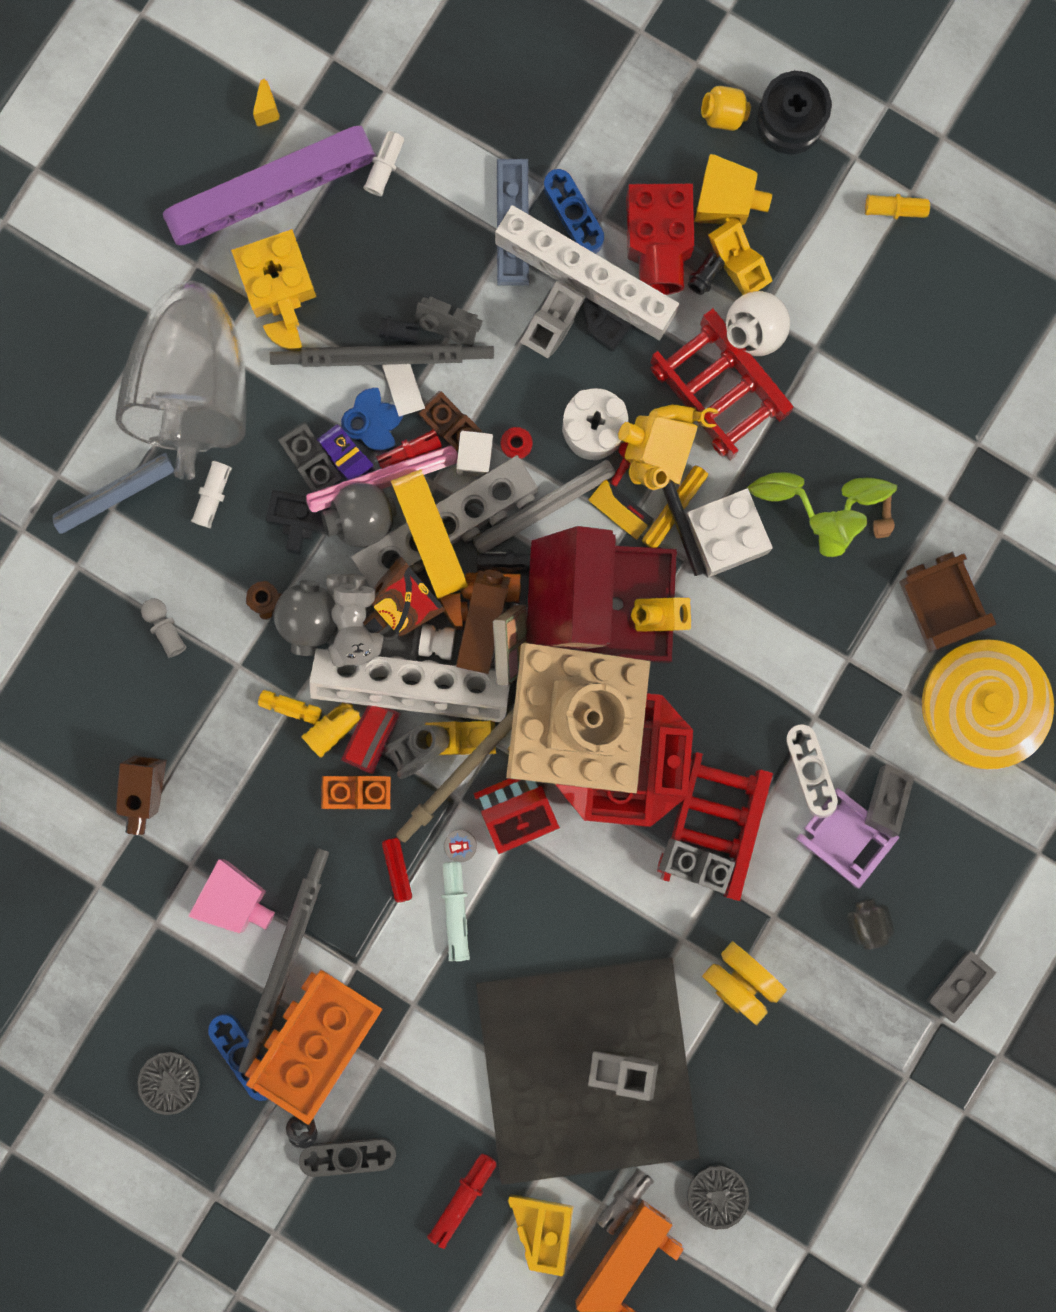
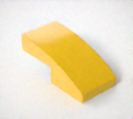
M495 721L426 722L425 725H439L448 732V747L439 755H470L495 728ZM430 732L426 736V743L428 747H430L432 744V735ZM496 746L489 754H496Z

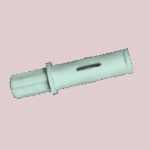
M458 861L446 862L443 864L445 894L441 895V898L445 899L449 961L469 960L470 956L464 897H467V893L463 891L462 865Z

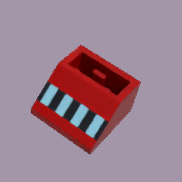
M509 778L473 793L498 854L560 829L540 782Z

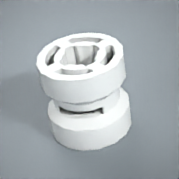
M423 624L418 655L429 657L435 652V655H439L441 659L451 660L456 628L445 627L442 630L436 631L433 625Z

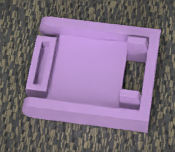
M836 788L837 799L841 802L839 805L837 804L835 812L826 818L813 816L804 828L813 836L812 839L809 840L806 836L799 834L796 840L855 888L859 889L900 837L895 836L892 838L866 825L865 820L868 811L843 791ZM830 798L821 806L822 811L827 810L828 803L832 802ZM873 839L881 847L866 866L861 869L853 861L868 842Z

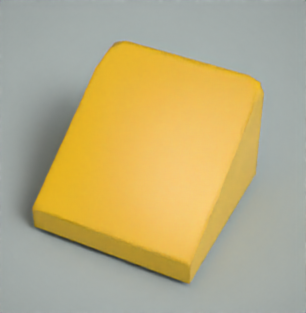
M265 79L260 80L253 111L257 126L277 121L280 117L270 86Z

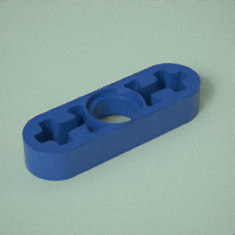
M562 169L550 171L544 180L545 195L572 241L597 254L602 249L604 242L602 228L570 174ZM553 180H557L559 183L565 182L563 190L567 198L561 204L558 203L562 201V194L559 189H551L553 187ZM570 205H577L582 209L583 215L577 220H571L565 215V209ZM585 223L587 233L590 236H597L595 238V245L591 246L589 242L583 243L584 232L581 226Z
M231 1014L217 1016L211 1021L208 1028L211 1040L250 1097L258 1101L267 1100L268 1098L246 1086L249 1078L247 1079L244 1073L238 1071L240 1065L234 1059L235 1051L241 1047L246 1048L248 1045L247 1032L235 1016ZM219 1021L223 1024H232L233 1028L230 1029L229 1033L234 1040L239 1035L243 1039V1041L232 1046L229 1051L225 1047V1045L231 1043L226 1035L219 1036L216 1032L220 1028ZM259 1051L257 1059L262 1061L263 1056Z

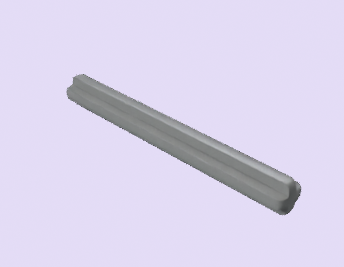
M604 460L473 539V544L479 553L489 551L600 485L604 480L612 478L615 474L612 464L608 460Z

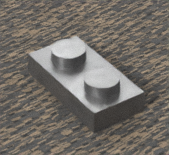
M888 764L882 766L879 769L865 824L892 838L899 835L914 777Z
M968 950L926 1001L948 1020L955 1023L994 977L996 972L976 954Z

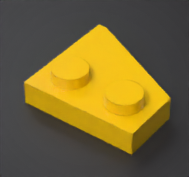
M511 1194L508 1202L515 1215L518 1225L517 1231L520 1241L525 1248V1257L529 1270L563 1276L565 1273L574 1206Z

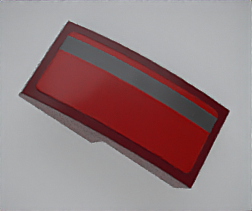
M368 705L341 761L368 773H374L386 743H389L401 713L390 708Z

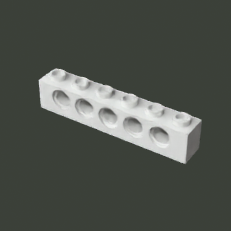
M513 205L495 232V244L550 277L561 280L586 295V298L659 341L677 312L679 303Z
M317 648L309 682L312 699L501 722L506 717L510 685H497L495 668H491L489 674L458 668L456 665L439 664L432 660H425L423 662L412 661L400 656L390 658L377 656L363 665L337 667L333 665L328 649ZM342 673H351V674H353V675H351V676H349V677H343V676H341ZM375 677L385 678L382 681L373 680ZM415 681L417 682V684L408 685L405 682ZM439 685H447V686H449L450 688H448V689H440V688H438L437 686H439ZM479 689L483 692L473 693L470 690Z

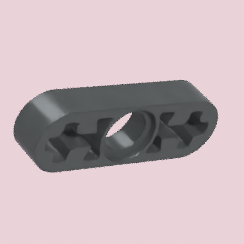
M383 1137L315 1143L303 1150L299 1157V1166L302 1172L310 1177L384 1171L393 1165L397 1150L391 1140ZM379 1145L383 1146L384 1151H390L391 1155L386 1156L384 1163H380L378 1157H368V1165H362L364 1153L361 1146H367L366 1153L376 1152ZM351 1148L355 1150L358 1159L354 1165L344 1166L341 1164L339 1152L342 1149ZM328 1149H334L332 1161L335 1168H329L330 1161L320 1162L317 1169L313 1168L312 1163L306 1162V1159L310 1158L313 1151L317 1152V1156L321 1158L329 1156Z

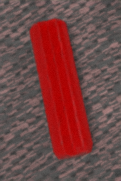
M398 838L384 840L382 847L394 899L397 903L409 901L412 899V892L400 840Z

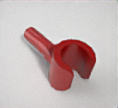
M623 442L619 447L618 451L623 460L610 481L615 487H617L624 473L631 465L625 459L628 446L626 442Z

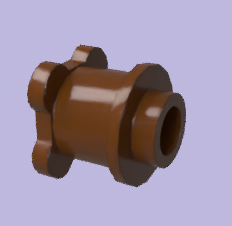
M268 581L257 582L247 591L246 604L251 610L259 613L261 619L269 620L272 618L276 603L282 594L278 593L276 588ZM268 594L267 601L259 603L260 595Z

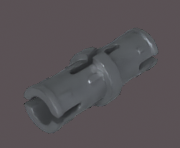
M638 1167L621 1191L617 1190L614 1193L615 1199L596 1221L604 1228L609 1220L613 1218L606 1227V1231L611 1235L615 1234V1231L630 1211L634 1213L638 1208L636 1203L650 1185L655 1182L647 1174L642 1182L637 1185L645 1175V1172Z

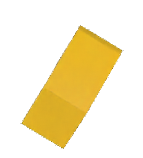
M733 218L708 235L717 258L720 256L724 260L725 266L723 268L742 295L759 291L772 282L763 256L750 248L740 221Z

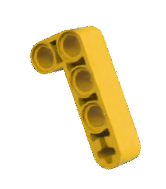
M419 469L391 480L392 487L437 599L468 587L422 470Z

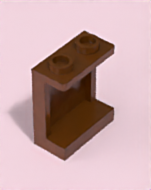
M954 552L947 553L935 559L937 565L927 569L924 564L913 567L906 571L907 577L899 581L929 652L997 625L992 613L987 615L964 565V561L967 560L965 553L956 557Z

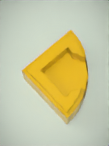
M284 320L263 325L268 338L276 345L289 351H301L303 348L297 327L287 330Z

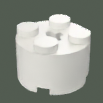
M594 388L579 391L568 403L563 417L562 432L570 449L579 457L588 460H600L617 451L623 443L618 438L619 429L623 423L628 422L626 406L615 394L604 389ZM593 420L599 421L597 430L591 429Z

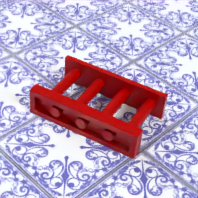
M712 308L702 317L700 322L702 327L700 329L701 333L666 360L658 351L655 352L650 363L653 365L651 371L661 383L666 381L686 407L695 408L697 412H702L705 408L694 396L696 392L728 367H735L741 374V382L708 407L716 409L718 414L707 412L704 415L706 423L716 424L712 428L703 427L713 439L711 445L721 457L726 455L731 461L739 451L734 445L738 440L769 416L771 418L775 416L779 422L791 413L794 406L750 353L745 352L747 350L745 347L739 349L731 345L727 338L726 323ZM707 343H715L722 351L720 353L721 357L685 385L674 369ZM748 392H755L762 400L761 407L725 434L714 419Z
M696 752L693 754L690 764L688 797L680 803L671 839L728 853L729 857L733 858L735 866L723 897L740 901L773 773L757 770L755 776L750 775L748 778L701 765L703 754ZM697 777L745 790V794L750 795L747 807L742 806L741 809L692 796ZM688 809L737 822V825L741 826L739 838H733L730 841L684 828ZM661 853L657 872L662 873L660 880L669 882L671 874L658 870L664 854Z

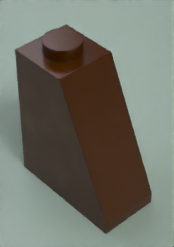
M478 571L456 665L458 668L489 674L495 654L493 621L504 613L510 577L504 576L499 571Z

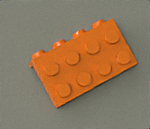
M322 969L318 974L310 973L301 987L306 993L299 1003L294 1000L282 1017L287 1020L286 1024L280 1032L276 1029L273 1030L264 1044L268 1051L262 1061L255 1058L245 1074L249 1078L246 1086L254 1089L308 1125L382 1011V1008Z

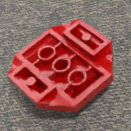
M647 693L637 793L555 784V786L584 821L651 827L688 797L693 729L683 720L663 695Z

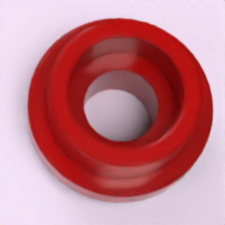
M513 427L502 435L501 449L507 457L513 458L518 455L520 459H523L532 450V437L525 429ZM513 438H520L523 444L519 448H514L510 442Z

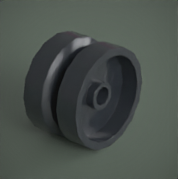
M794 70L780 74L769 83L763 93L756 119L759 136L768 147L778 153L793 155L806 152L818 142L830 118L832 108L829 90L821 79L809 72Z

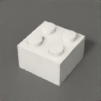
M748 488L691 510L686 514L708 577L764 556L772 549Z

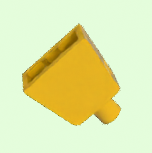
M710 154L694 222L725 224L735 218L740 221L741 225L746 224L750 209L768 213L772 193L754 190L758 175L756 171Z

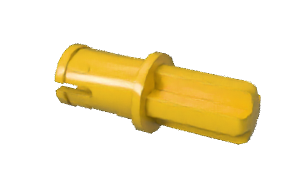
M867 194L865 202V215L893 216V219H898L899 216L926 218L930 212V202L928 199L901 197L900 194L895 196Z

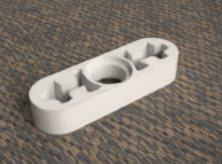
M807 725L794 726L788 732L787 746L808 809L816 817H829L835 812L838 800L816 734ZM797 733H802L804 737H810L811 740L807 741L808 753L816 751L817 756H806L798 761L797 756H803V752L799 744H793ZM813 762L820 766L822 773L818 779L809 780L804 777L802 769L807 763ZM825 781L827 787L822 786L821 791L823 797L830 798L832 802L828 803L827 810L822 811L820 806L815 807L813 805L817 801L816 790L813 789L811 792H808L807 787H816Z

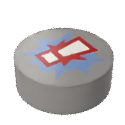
M462 829L452 831L444 842L445 853L453 861L466 862L474 856L477 849L475 837L470 832Z

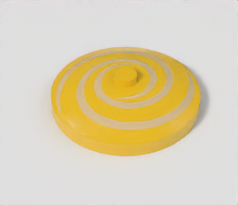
M977 640L952 649L934 665L923 688L922 714L931 738L948 757L971 768L1000 769L1025 760L1043 743L1053 720L1054 697L1049 679L1044 670L1027 652L1004 641Z

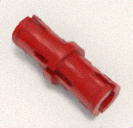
M432 429L409 442L407 439L401 441L402 445L380 456H376V459L383 469L441 449L442 445L438 436H436L435 430Z

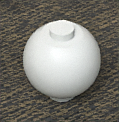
M754 291L744 294L731 305L727 313V338L731 345L739 349L745 347L747 349L745 352L750 353L752 356L771 354L781 347L789 334L790 317L784 303L771 293Z

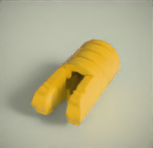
M342 702L330 713L323 716L320 721L301 737L322 758L327 751L331 750L338 741L343 739L354 728V725H357L361 719L359 712L354 710L352 703Z

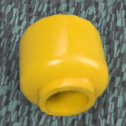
M716 86L711 92H707L701 107L702 117L706 119L710 127L729 131L737 130L743 121H747L751 111L750 102H747L744 91L726 86Z

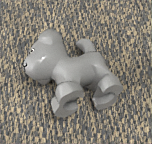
M329 574L326 578V587L335 601V605L331 610V616L334 624L338 627L333 638L334 644L328 648L331 661L337 667L368 663L381 653L384 639L383 635L370 633L363 627V622L366 618L365 607H369L374 602L375 589L366 587V578L358 574Z

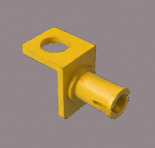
M690 598L636 599L635 607L631 612V618L635 623L636 631L690 630ZM681 606H682V608H683V613H684L683 621H682V622H681V619H680V607H681Z

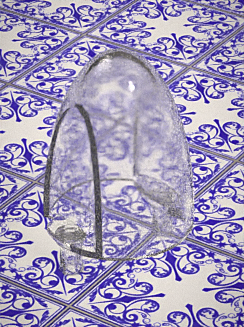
M197 281L181 282L170 288L157 300L145 317L128 355L115 414L116 424L129 436L153 446L176 450L174 476L184 479V473H186L187 480L195 478L196 453L206 452L212 447L229 448L241 442L246 433L247 416L245 365L235 323L225 302L218 293L208 285Z

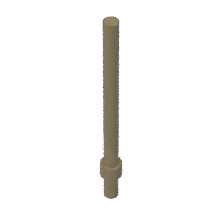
M514 708L424 804L420 803L411 812L412 817L396 833V836L405 843L421 825L426 826L432 820L435 810L510 732Z

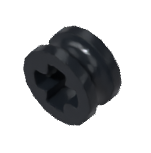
M293 1116L286 1124V1133L292 1146L304 1149L310 1147L316 1141L318 1132L314 1119L308 1125ZM303 1126H307L308 1132H302L300 1136H297L295 1130H301Z

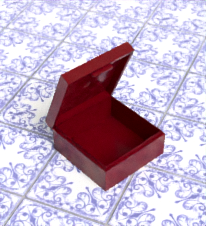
M575 526L532 540L526 643L650 662L671 663L673 631H636L635 623L631 618V612L635 607L636 599L675 598L677 549L615 546L616 535L613 534V530ZM614 598H620L623 601L621 609L615 610L612 608Z

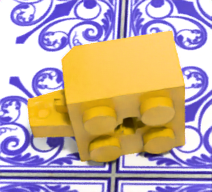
M290 229L231 250L256 318L273 312L274 316L282 314L287 330L300 326L294 309L301 307V302L315 298L316 294L293 230ZM277 271L279 276L272 278L271 273Z

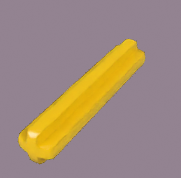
M697 465L691 469L677 489L683 509L687 507L708 477V473ZM668 503L642 539V542L649 548H658L675 524Z

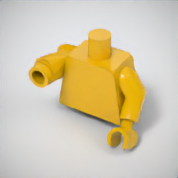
M671 404L653 409L649 416L639 415L636 418L635 424L623 423L619 429L618 438L628 443L625 459L631 463L629 469L631 481L637 485L642 483L652 490L665 487L670 481L680 485L698 428L697 425L693 424L694 421L700 422L705 428H712L716 424L706 423L704 415L707 412L718 414V411L714 408H707L702 412H697L693 407Z

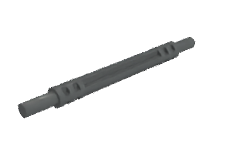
M462 344L302 348L301 351L270 352V365L302 364V367L462 363V360L494 359V346L462 347Z
M317 848L307 878L302 880L247 1035L249 1042L238 1070L241 1073L246 1074L255 1058L258 1057L262 1043L265 1044L321 888L319 881L330 853L328 851Z

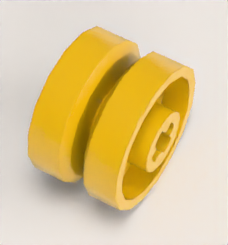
M732 941L721 953L723 961L734 970L731 975L720 965L712 964L702 977L717 990L715 994L736 1013L741 1012L757 1026L767 1014V1009L755 997L756 993H760L769 1002L777 1003L786 993L787 989L746 951Z

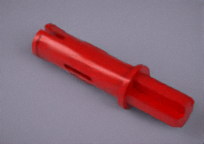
M480 1154L467 1176L459 1180L460 1187L427 1236L433 1244L436 1245L438 1242V1247L445 1249L477 1196H482V1188L496 1167V1161L490 1156Z

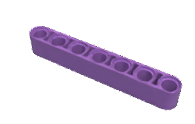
M353 126L167 208L163 212V218L175 244L186 245L370 164L373 157H376V154L363 127Z

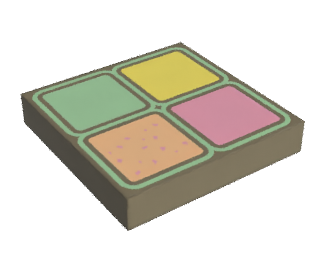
M514 605L493 621L497 685L509 686L518 677L521 644L526 643V605Z

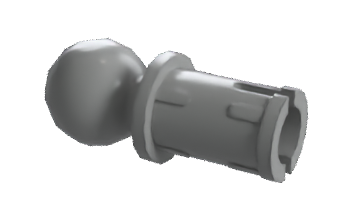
M151 598L141 606L142 618L146 622L154 624L150 632L151 634H156L167 657L177 656L186 650L187 647L173 625L174 619L165 618L167 612L165 604L159 599Z

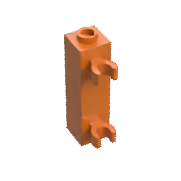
M642 1199L638 1208L634 1211L575 1300L576 1309L579 1312H636L622 1302L657 1248L659 1247L675 1260L679 1258L684 1250L680 1242L667 1235L673 1226L670 1218Z

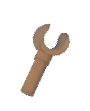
M892 495L883 501V519L873 521L874 536L877 539L889 537L894 530L895 524L891 518Z

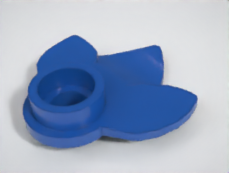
M370 388L357 395L354 407L347 410L342 416L341 427L351 439H361L370 449L388 450L396 445L389 431H392L399 425L403 416L399 417L395 405L381 403L379 388ZM354 420H362L363 426L360 429H354L352 427Z

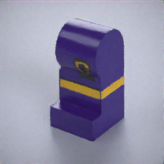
M338 424L317 439L321 447L331 458L332 463L346 480L376 471L371 461L360 451Z

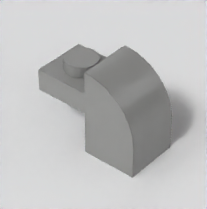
M557 280L542 309L534 315L521 343L549 358L558 349L570 330L586 295L561 280Z
M594 1051L588 1086L616 1091V1095L650 1101L654 1096L658 1063L633 1056L626 1057Z

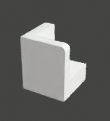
M468 431L460 433L457 475L480 478L490 472L493 434Z

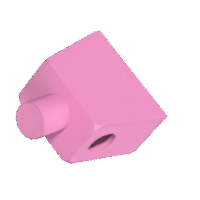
M219 859L189 917L230 931L242 933L249 922L266 930L275 912L259 904L265 894V890L227 860Z

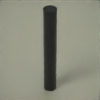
M670 481L665 487H662L693 574L698 576L705 573L706 569L673 481Z

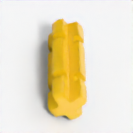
M262 690L258 699V705L268 710L273 708L277 713L299 720L303 718L305 722L314 725L321 717L322 710L319 707L310 704L305 706L304 702L282 695L278 697L275 693L267 690Z

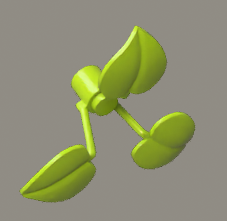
M785 472L768 474L755 480L747 487L749 493L767 501H782L792 498L795 494L799 495L810 518V527L813 529L814 534L819 535V552L827 557L842 555L853 538L866 527V516L860 512L850 510L855 502L862 505L876 504L886 500L897 490L896 484L882 479L868 477L853 479L844 484L841 489L842 495L848 497L844 510L832 511L831 513L823 512L815 515L804 489L801 488L804 485V479L796 474Z

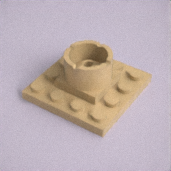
M529 643L521 644L506 778L637 793L650 661Z

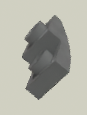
M305 422L278 438L280 444L312 492L330 487L342 479Z
M669 838L658 870L725 894L735 862Z

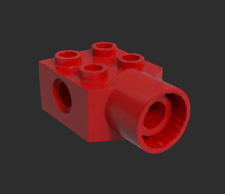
M629 184L626 196L627 257L629 260L639 264V280L664 295L679 293L684 290V261L691 258L694 249L693 184Z

